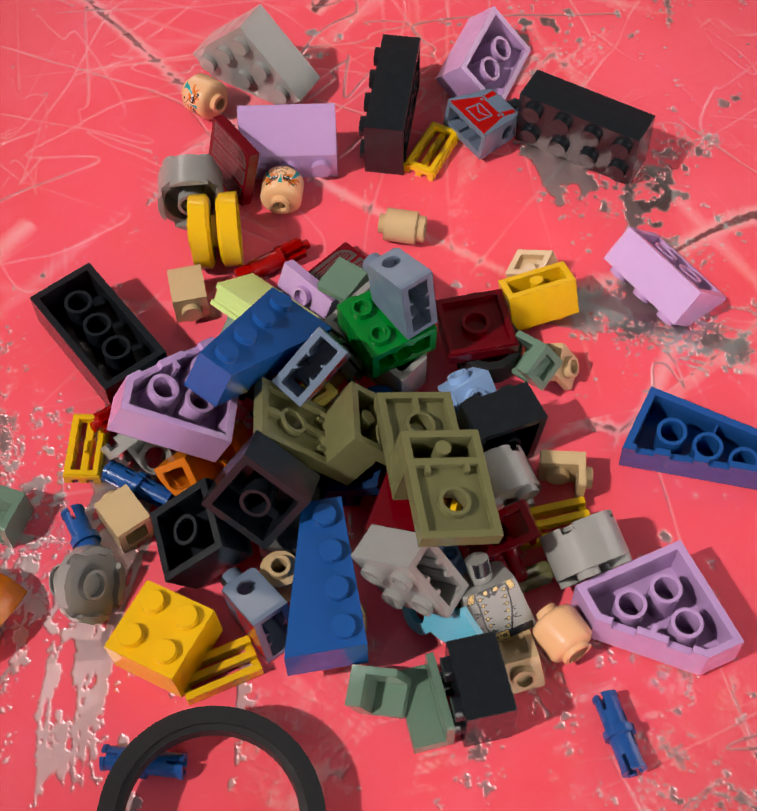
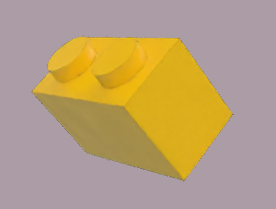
M564 261L498 280L499 289H502L511 321L518 330L530 329L536 325L579 313L576 279Z

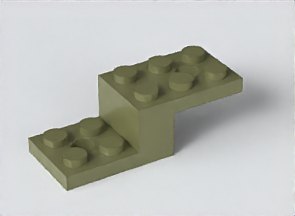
M264 377L254 385L253 433L259 430L310 469L345 485H349L376 461L386 466L374 406L375 392L351 381L325 406L309 400L300 407L272 381ZM419 423L410 424L414 431L427 430Z
M377 392L374 406L393 500H409L418 547L499 544L504 534L478 429L459 430L451 392ZM419 423L427 430L414 431L410 424ZM443 499H455L462 505L463 510L453 511L447 508Z

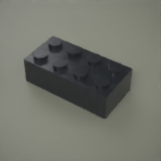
M383 34L381 47H375L373 64L376 66V70L371 69L369 74V89L372 90L371 93L366 92L364 98V112H367L366 116H361L359 121V136H364L360 143V158H365V171L403 175L420 86L421 38Z
M537 69L520 93L515 139L630 186L646 161L656 116Z
M90 263L83 265L29 297L40 324L107 406L112 404L113 397L127 375L138 370L144 371L156 365L158 361L168 357L165 349Z

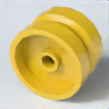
M236 191L218 193L215 199L216 214L212 213L211 202L206 194L188 195L187 234L194 265L201 264V269L213 268L216 263V247L219 246L221 261L226 267L243 266L242 231Z

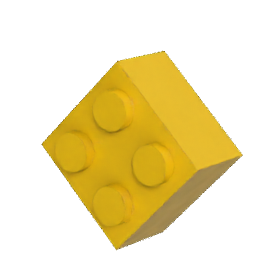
M147 579L103 647L116 666L182 698L189 687L188 682L193 674L201 668V661L206 653L212 650L223 632V628L215 610Z

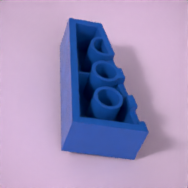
M272 287L199 352L184 385L217 407L248 392L251 386L256 384L262 377L272 380L274 375L284 368L319 326L328 334L331 332L332 327L295 303L287 294Z
M651 386L622 447L619 465L757 490V429Z
M341 496L311 501L300 514L284 653L287 676L369 662L368 643Z

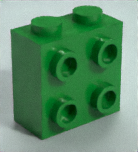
M371 290L358 296H351L337 305L338 327L372 378L436 349L437 327L435 324L407 340L372 300Z

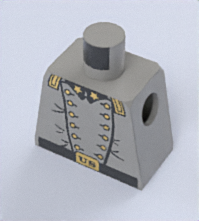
M475 552L465 558L467 573L462 574V577L469 586L456 607L460 610V608L466 606L483 633L495 631L498 642L534 627L536 624L535 618L519 584L501 561L490 563L489 557L485 552Z

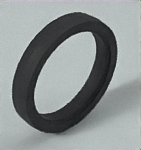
M202 706L182 710L155 722L142 731L123 750L112 766L105 780L97 811H125L130 794L141 774L150 763L169 748L198 737L227 736L244 740L257 746L281 766L294 788L299 811H326L324 795L318 776L301 746L285 730L269 719L251 711L229 706Z

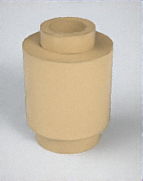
M390 207L387 208L386 214L380 213L378 233H383V240L413 245L416 242H424L427 216L420 215L418 211Z
M275 551L268 554L262 560L260 573L286 601H290L295 557L286 551Z

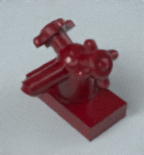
M522 499L498 510L504 534L499 544L458 545L464 562L468 555L475 552H485L489 557L490 563L494 561L495 557L503 555L509 571L514 575L517 582H524L528 573L517 547L529 543L531 546L536 544L537 539L542 537V534L527 501Z

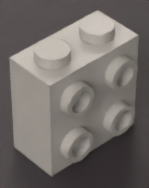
M371 524L351 554L353 560L361 568V575L370 583L375 584L383 593L381 598L388 605L396 609L407 607L427 617L435 614L449 618L469 586L438 546L418 547L415 532Z

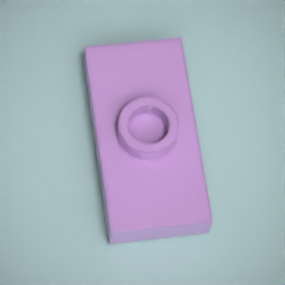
M293 259L284 262L277 285L278 290L287 294L290 298L322 319H326L334 312L339 303L338 300L319 291L317 287L319 280Z

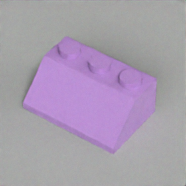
M492 6L468 19L435 79L452 98L486 89H493L506 100L531 49L497 8Z
M335 103L237 106L238 130L260 153L256 179H263V176L269 169L277 166H289L298 171L302 177H338Z
M629 226L604 257L612 266L610 269L611 273L623 282L628 281L635 288L633 290L635 296L646 304L651 303L659 310L656 315L669 326L679 325L688 327L722 304L727 298L657 233Z

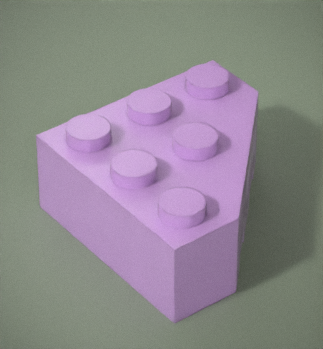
M207 338L199 342L194 348L185 352L181 350L158 361L156 365L144 371L138 370L127 375L113 397L107 430L216 462L232 442L239 396L215 407L184 385L199 352L215 338Z
M681 540L575 586L571 605L577 609L592 630L591 638L635 654L702 675L734 660L744 644L743 638Z

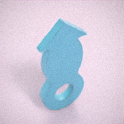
M466 606L460 608V610L456 607L449 618L431 614L429 617L424 616V620L418 617L414 609L402 607L406 623L414 632L421 635L431 632L445 643L446 641L483 633Z

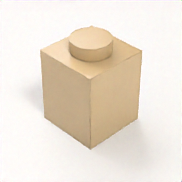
M201 264L167 270L177 323L197 321L200 318L211 317Z
M127 484L119 489L108 491L102 496L100 501L94 504L102 524L124 554L154 535L149 513Z

